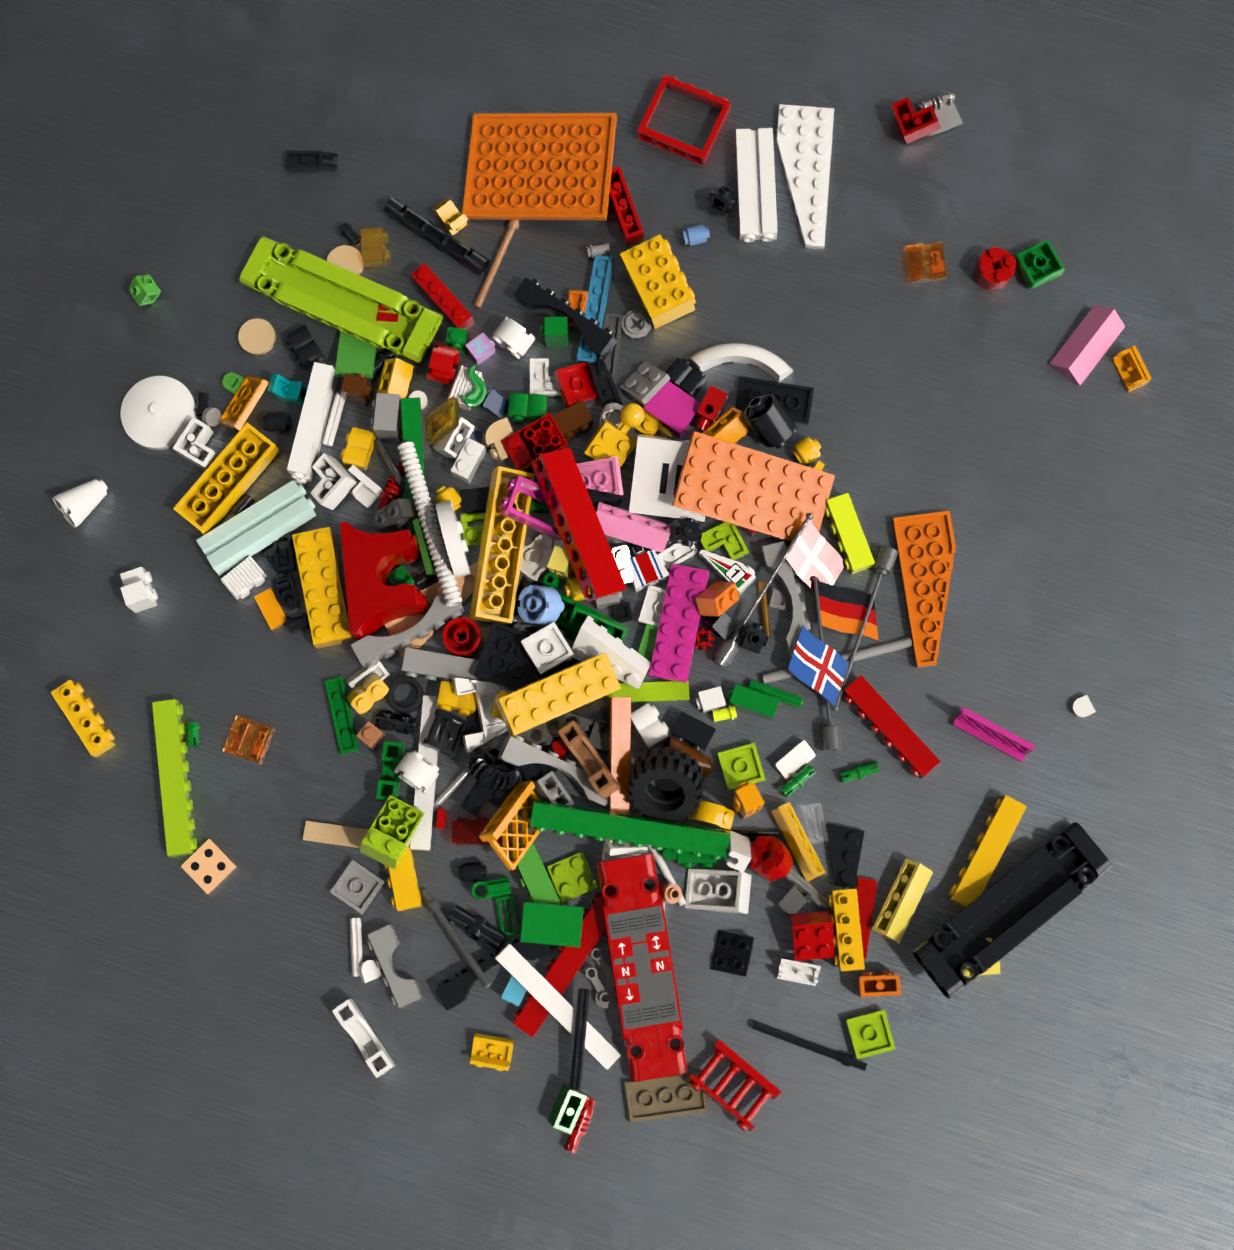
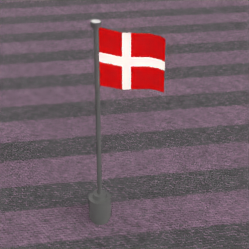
M806 514L807 518L733 638H728L726 641L722 639L713 654L714 658L712 660L725 668L727 664L730 665L739 650L736 647L737 643L735 640L785 559L796 575L814 593L813 577H818V581L833 585L845 567V563L839 553L821 536L811 521L814 517L811 514Z

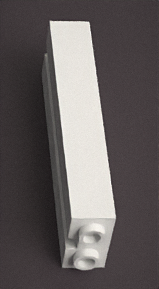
M759 128L758 131L736 129L739 241L753 242L755 240L770 242L777 238L773 128Z
M316 362L313 365L287 467L291 477L299 484L312 483L315 470L312 466L319 457L338 377H335V370L331 365Z

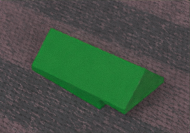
M560 593L561 601L564 603V610L560 613L555 624L558 629L565 631L563 636L575 641L581 626L589 615L594 619V623L605 627L607 632L614 638L618 637L624 641L629 627Z

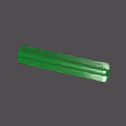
M751 680L748 686L749 689L780 699V702L797 708H801L804 701L803 697Z

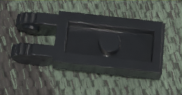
M286 151L285 168L286 171H336L337 164L323 163V159L327 161L337 160L338 155L323 151Z
M604 359L599 360L600 366L604 371L602 376L598 377L593 363L589 364L594 378L593 382L603 407L609 403H618L624 406Z

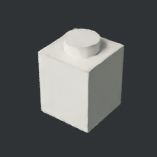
M721 686L698 692V698H695L698 710L702 709L703 713L725 708L726 706Z

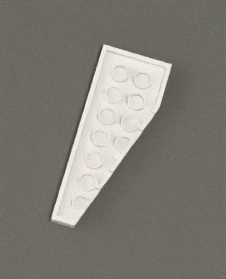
M780 104L776 142L780 150L789 190L795 205V212L799 220L805 248L824 249L834 108Z

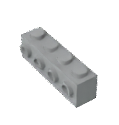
M412 648L405 649L402 672L406 673L405 676L417 678V675H423L426 680L436 681V678H440L452 683L453 678L480 680V678L473 676L479 660Z

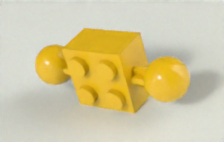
M635 403L625 405L621 409V422L618 426L605 418L584 447V453L594 460L618 457L619 466L621 467L637 445L636 439L627 432L630 428L637 427L643 422L644 411L642 407Z

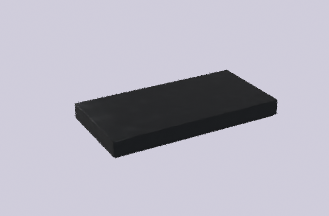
M740 376L735 408L744 414L752 399L765 394H773L795 423L808 425L814 388Z

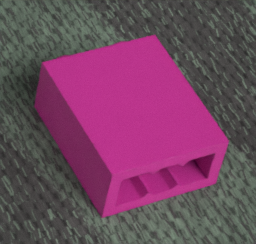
M668 381L645 405L643 404V411L680 439L697 417V411L701 403Z

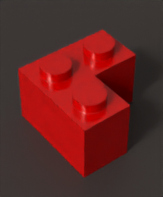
M909 97L891 104L907 144L941 129L932 105L914 112Z

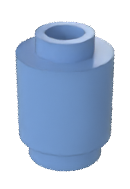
M704 224L686 227V230H682L685 245L689 244L692 246L705 243L707 238H710L709 229L704 227Z

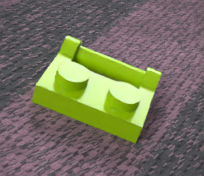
M461 513L464 531L463 540H466L468 547L481 546L484 526L468 527V522L485 520L486 513Z

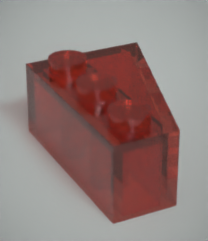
M457 817V820H452L451 844L457 846H491L489 842H483L479 837L490 820L487 817H477L476 820H469V817ZM512 823L508 824V834H512ZM502 836L497 840L499 846H503ZM508 836V846H512V837Z

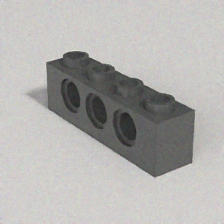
M567 712L517 735L524 738L523 742L528 745L534 743L539 746H550L554 740L561 738L558 732L555 734L549 732L551 725L556 724L560 727L559 730L567 725L568 719L576 718L578 724L586 733L591 731L594 723L592 720ZM539 731L541 733L540 739L532 740L530 737L531 733Z

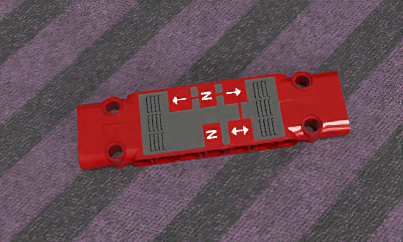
M653 853L597 862L600 892L603 900L604 924L631 1082L685 1074L688 1072L682 1037L683 1025L663 900L659 893V882L657 880ZM647 879L654 881V886L650 890H646L644 887V882ZM609 885H613L615 888V893L612 896L605 894V888ZM674 1038L679 1039L678 1047L671 1048L669 1045L670 1041ZM634 1045L640 1046V1052L637 1055L630 1053V1049Z

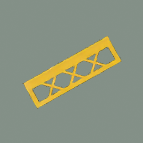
M791 803L783 804L771 811L806 881L808 882L826 873Z

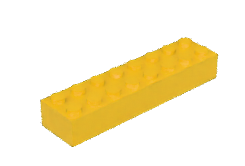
M501 466L492 470L470 619L490 623L497 622L503 625L512 623L527 526L500 514L502 509L500 504L507 495V485L511 479L520 475L534 482L535 474ZM517 492L512 507L529 515L531 497Z

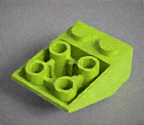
M390 795L362 840L360 852L395 870L425 813Z

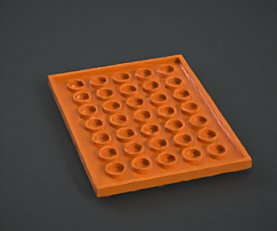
M616 113L473 114L462 213L465 214L467 219L607 220L617 122Z

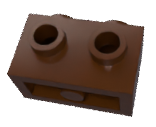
M345 373L340 390L345 401L368 407L369 402L373 400L374 391H372L366 376L355 373V375Z
M583 400L553 415L566 441L574 438L575 434L580 431L582 433L588 431L593 425V418Z

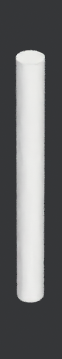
M647 845L650 852L653 853L654 859L666 882L676 884L659 850L652 849L651 845ZM683 895L678 901L680 907L686 904Z

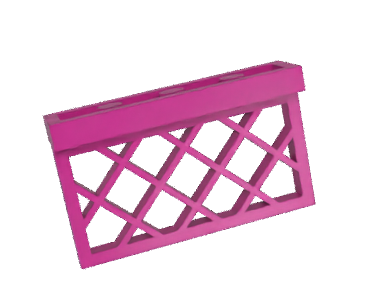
M960 708L952 723V726L1019 762H1022L1025 755L1032 752L1035 748V745L966 708Z

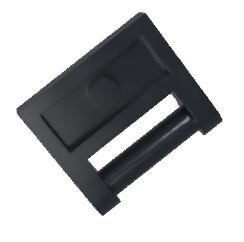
M436 708L427 738H424L422 745L454 758L468 722ZM442 719H445L447 721L439 742L434 741Z

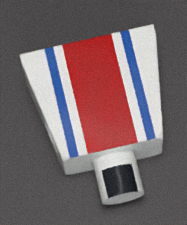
M639 545L631 548L635 557L630 558L629 564L634 572L633 585L635 592L646 589L649 585L653 586L669 579L668 571L654 550L645 552L644 548Z

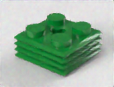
M1048 239L1017 253L1014 257L1016 265L1030 289H1034L1061 276L1065 271ZM1036 262H1037L1038 264H1041V263H1042V267L1037 266V265H1036Z

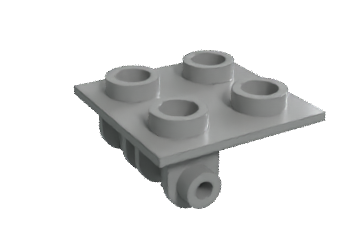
M946 92L915 104L917 111L931 105L934 108L941 129L928 134L929 137L963 124L953 102L955 100L953 93Z

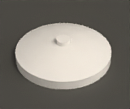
M166 376L148 377L136 383L125 395L121 405V422L129 437L140 446L153 450L168 449L174 447L193 417L196 418V413L194 412L196 403L190 391L178 380Z

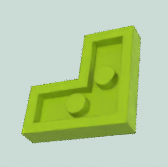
M724 522L702 533L701 540L699 539L704 550L708 552L724 546L730 559L734 561L749 554L736 526Z

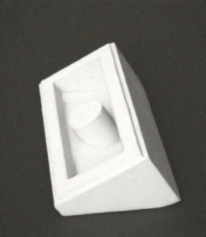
M378 660V664L371 668H361L349 677L346 682L353 690L358 686H362L363 681L374 673H377L382 680L386 679L390 674Z
M803 740L779 760L774 767L787 781L816 755L807 742Z

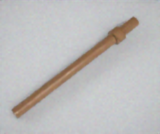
M509 220L507 224L506 234L474 303V307L478 309L481 308L511 238L520 225L519 220Z

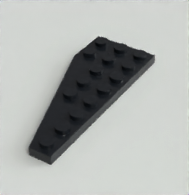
M494 622L473 676L515 691L570 666L563 662L540 675L521 644L522 640L531 635ZM607 696L569 711L610 727V698Z

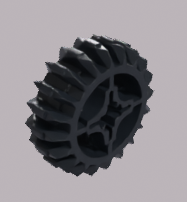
M490 747L477 748L471 755L468 766L474 778L478 779L479 783H483L492 789L495 788L498 791L511 790L519 780L520 769L518 766L511 765L497 758L499 755L497 749L493 750Z

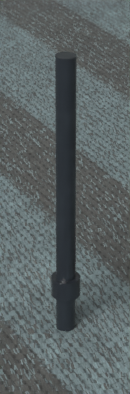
M753 1022L752 1029L837 1060L842 1062L841 1064L844 1066H853L863 1071L866 1070L867 1063L854 1059L852 1055L847 1053L841 1054L759 1022Z

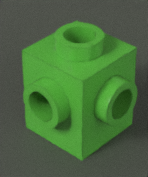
M149 274L135 276L127 288L139 306L154 303L161 292Z

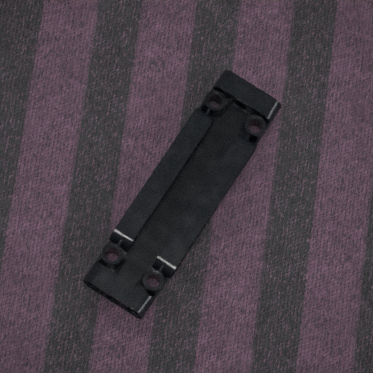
M1073 822L947 921L940 930L913 950L912 954L942 994L950 999L979 974H983L1077 898L1082 893V890L1111 868V863L1082 826ZM1055 842L1060 844L1061 851L1056 849ZM1081 873L1086 876V882L1081 879ZM937 936H941L944 939V945L938 943ZM986 938H991L993 941L989 942ZM964 968H966V969L969 970V972H970V977H969V978H967V977L964 976V974H963V969H964Z

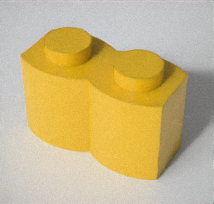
M356 427L348 431L346 436L348 444L346 449L342 450L340 457L344 466L351 467L354 465L360 470H367L375 445L374 442L376 441L375 432Z
M374 673L363 681L362 686L354 688L347 696V699L359 714H363L373 706L375 701L382 699L389 691V688L377 673Z
M440 682L435 706L440 707L439 709L446 712L456 710L458 714L463 716H470V714L475 712L477 703L475 692L457 696L455 695L452 682Z

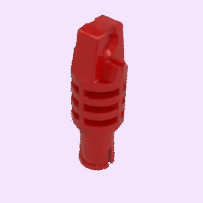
M399 462L397 468L403 478H405V467H403L402 462ZM390 476L383 488V492L380 494L378 509L395 501L404 483L399 485L394 476Z
M587 1096L574 1129L569 1134L566 1146L564 1147L569 1152H577L581 1136L586 1134L595 1102L593 1098Z

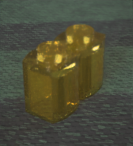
M383 227L360 229L365 269L388 267L387 261H390V252L386 250L385 245L389 243L388 233L384 232Z

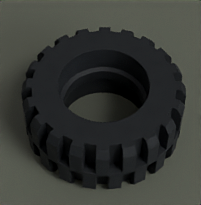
M658 747L653 748L651 752L648 750L642 753V756H638L635 763L632 764L627 787L628 798L631 800L630 803L634 808L637 807V812L641 815H646V818L674 822V820L678 822L684 820L685 816L687 818L690 817L699 808L704 787L703 770L698 766L699 763L694 758L691 759V755L686 752L682 753L680 749L675 748V750H672L670 747L659 749ZM657 779H669L678 783L682 788L675 791H663L654 787L650 782Z

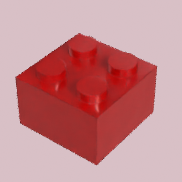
M830 911L790 914L792 951L795 961L835 958L833 921Z

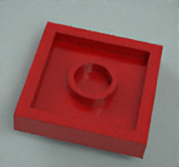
M588 362L561 368L553 372L565 407L572 406L582 400L587 402L599 398Z

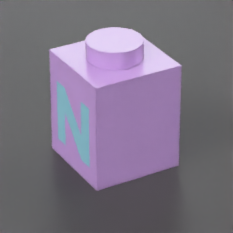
M484 332L465 345L467 352L477 365L496 353L494 347L496 343L491 336L487 337Z

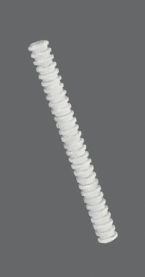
M401 443L397 449L400 451L399 455L402 456L401 461L403 462V467H405L404 471L407 473L406 477L409 478L407 481L410 484L409 488L412 489L411 494L413 495V500H415L414 504L417 506L416 510L419 511L418 516L421 517L419 520L422 522V528H424L423 533H426L425 539H428L426 543L429 544L428 549L431 550L430 555L433 556L431 559L434 561V567H436L435 572H438L437 578H440L438 581L441 584L440 588L443 589L442 594L445 595L443 598L447 601L445 604L449 607L458 605L463 600L459 597L461 594L458 592V586H456L457 581H454L455 575H452V566L449 564V558H447L448 553H446L447 549L442 541L443 536H440L442 533L439 530L440 526L437 525L438 520L435 519L436 514H433L435 510L432 508L431 498L428 497L430 494L427 492V486H425L424 475H421L423 472L420 469L421 465L418 464L419 459H417L418 456L415 453L414 443Z

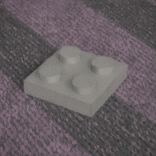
M645 361L620 388L624 393L645 405L671 378L667 373Z
M352 859L330 893L363 915L385 881Z

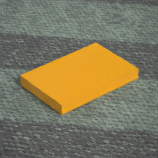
M247 375L218 423L240 431L269 382L265 379Z

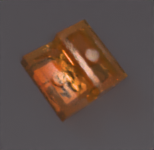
M943 242L927 245L919 243L905 246L910 283L948 279Z
M236 715L223 752L262 765L276 729Z

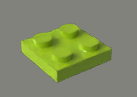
M755 743L717 753L728 791L736 789L738 785L746 781L749 784L752 782L755 784L766 780Z
M583 851L547 866L562 903L598 888Z
M885 1010L846 1019L856 1059L896 1049Z

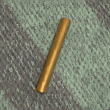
M765 580L758 581L759 594L766 584ZM765 592L760 600L762 625L767 631V636L770 638L767 592Z

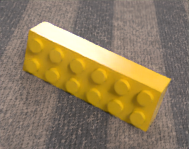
M246 423L173 509L203 535L207 534L217 526L280 450L249 423Z
M330 527L293 534L292 537L313 645L319 649L355 641L354 636L350 634L348 606L333 531Z
M605 652L496 698L495 702L509 735L515 736L621 689Z

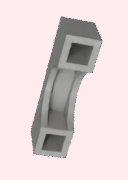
M387 925L368 934V946L377 955L375 962L379 969H383L385 974L383 980L386 987H390L393 992L390 996L394 1005L402 1008L422 999L423 996L416 980L404 979L393 969L392 954L399 941L392 925Z

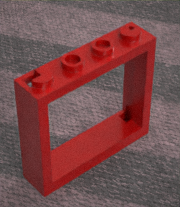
M664 75L637 130V139L704 166L728 117L731 102L724 97L712 95L707 90L695 88L691 83H683L674 76ZM665 88L721 110L703 150L647 128Z

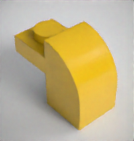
M449 199L443 200L432 209L441 224L452 235L467 225L466 221L468 219L465 214L460 213Z
M701 800L699 808L688 818L725 830H731L735 811Z

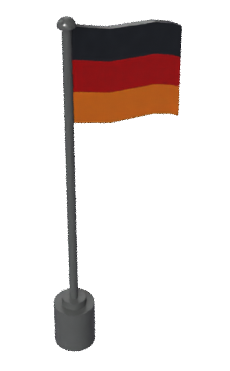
M813 577L819 640L823 642L822 626L840 633L858 635L872 595L860 590L836 587L818 581V577ZM874 601L862 636L878 642ZM825 699L828 723H825L824 727L820 728L823 751L842 750L840 726H836V723L831 722L830 703Z

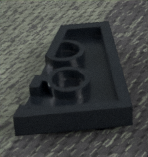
M826 823L834 885L854 889L865 831Z

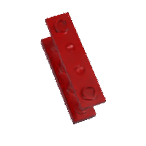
M719 1039L711 1047L715 1050L713 1052L714 1056L697 1077L691 1074L687 1080L690 1081L689 1085L697 1092L699 1090L702 1091L733 1117L740 1129L751 1131L755 1126L750 1121L767 1099H776L782 1091ZM725 1059L730 1063V1068L714 1089L711 1090L703 1082L718 1062ZM741 1072L746 1076V1081L727 1104L718 1095L736 1073ZM756 1085L761 1089V1095L743 1117L734 1108L751 1086Z

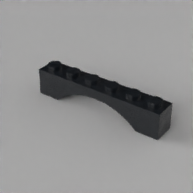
M525 277L513 296L531 310H553L571 318L578 325L585 345L605 359L617 343V340L614 338L615 333L606 327L604 330L600 328V323L592 317L590 319L584 317L585 313L576 307L574 310L569 307L571 304L564 298L559 300L555 297L556 293L549 288L546 290L541 288L542 284L536 279L530 280Z
M518 939L508 943L526 960L535 961L552 951L548 944L520 942ZM500 948L490 954L491 958L484 961L482 958L477 961V964L484 973L500 964L495 958L501 952ZM465 968L455 974V979L449 981L447 978L438 984L439 988L435 991L446 1011L466 1001L471 988L478 980L472 969L467 971Z

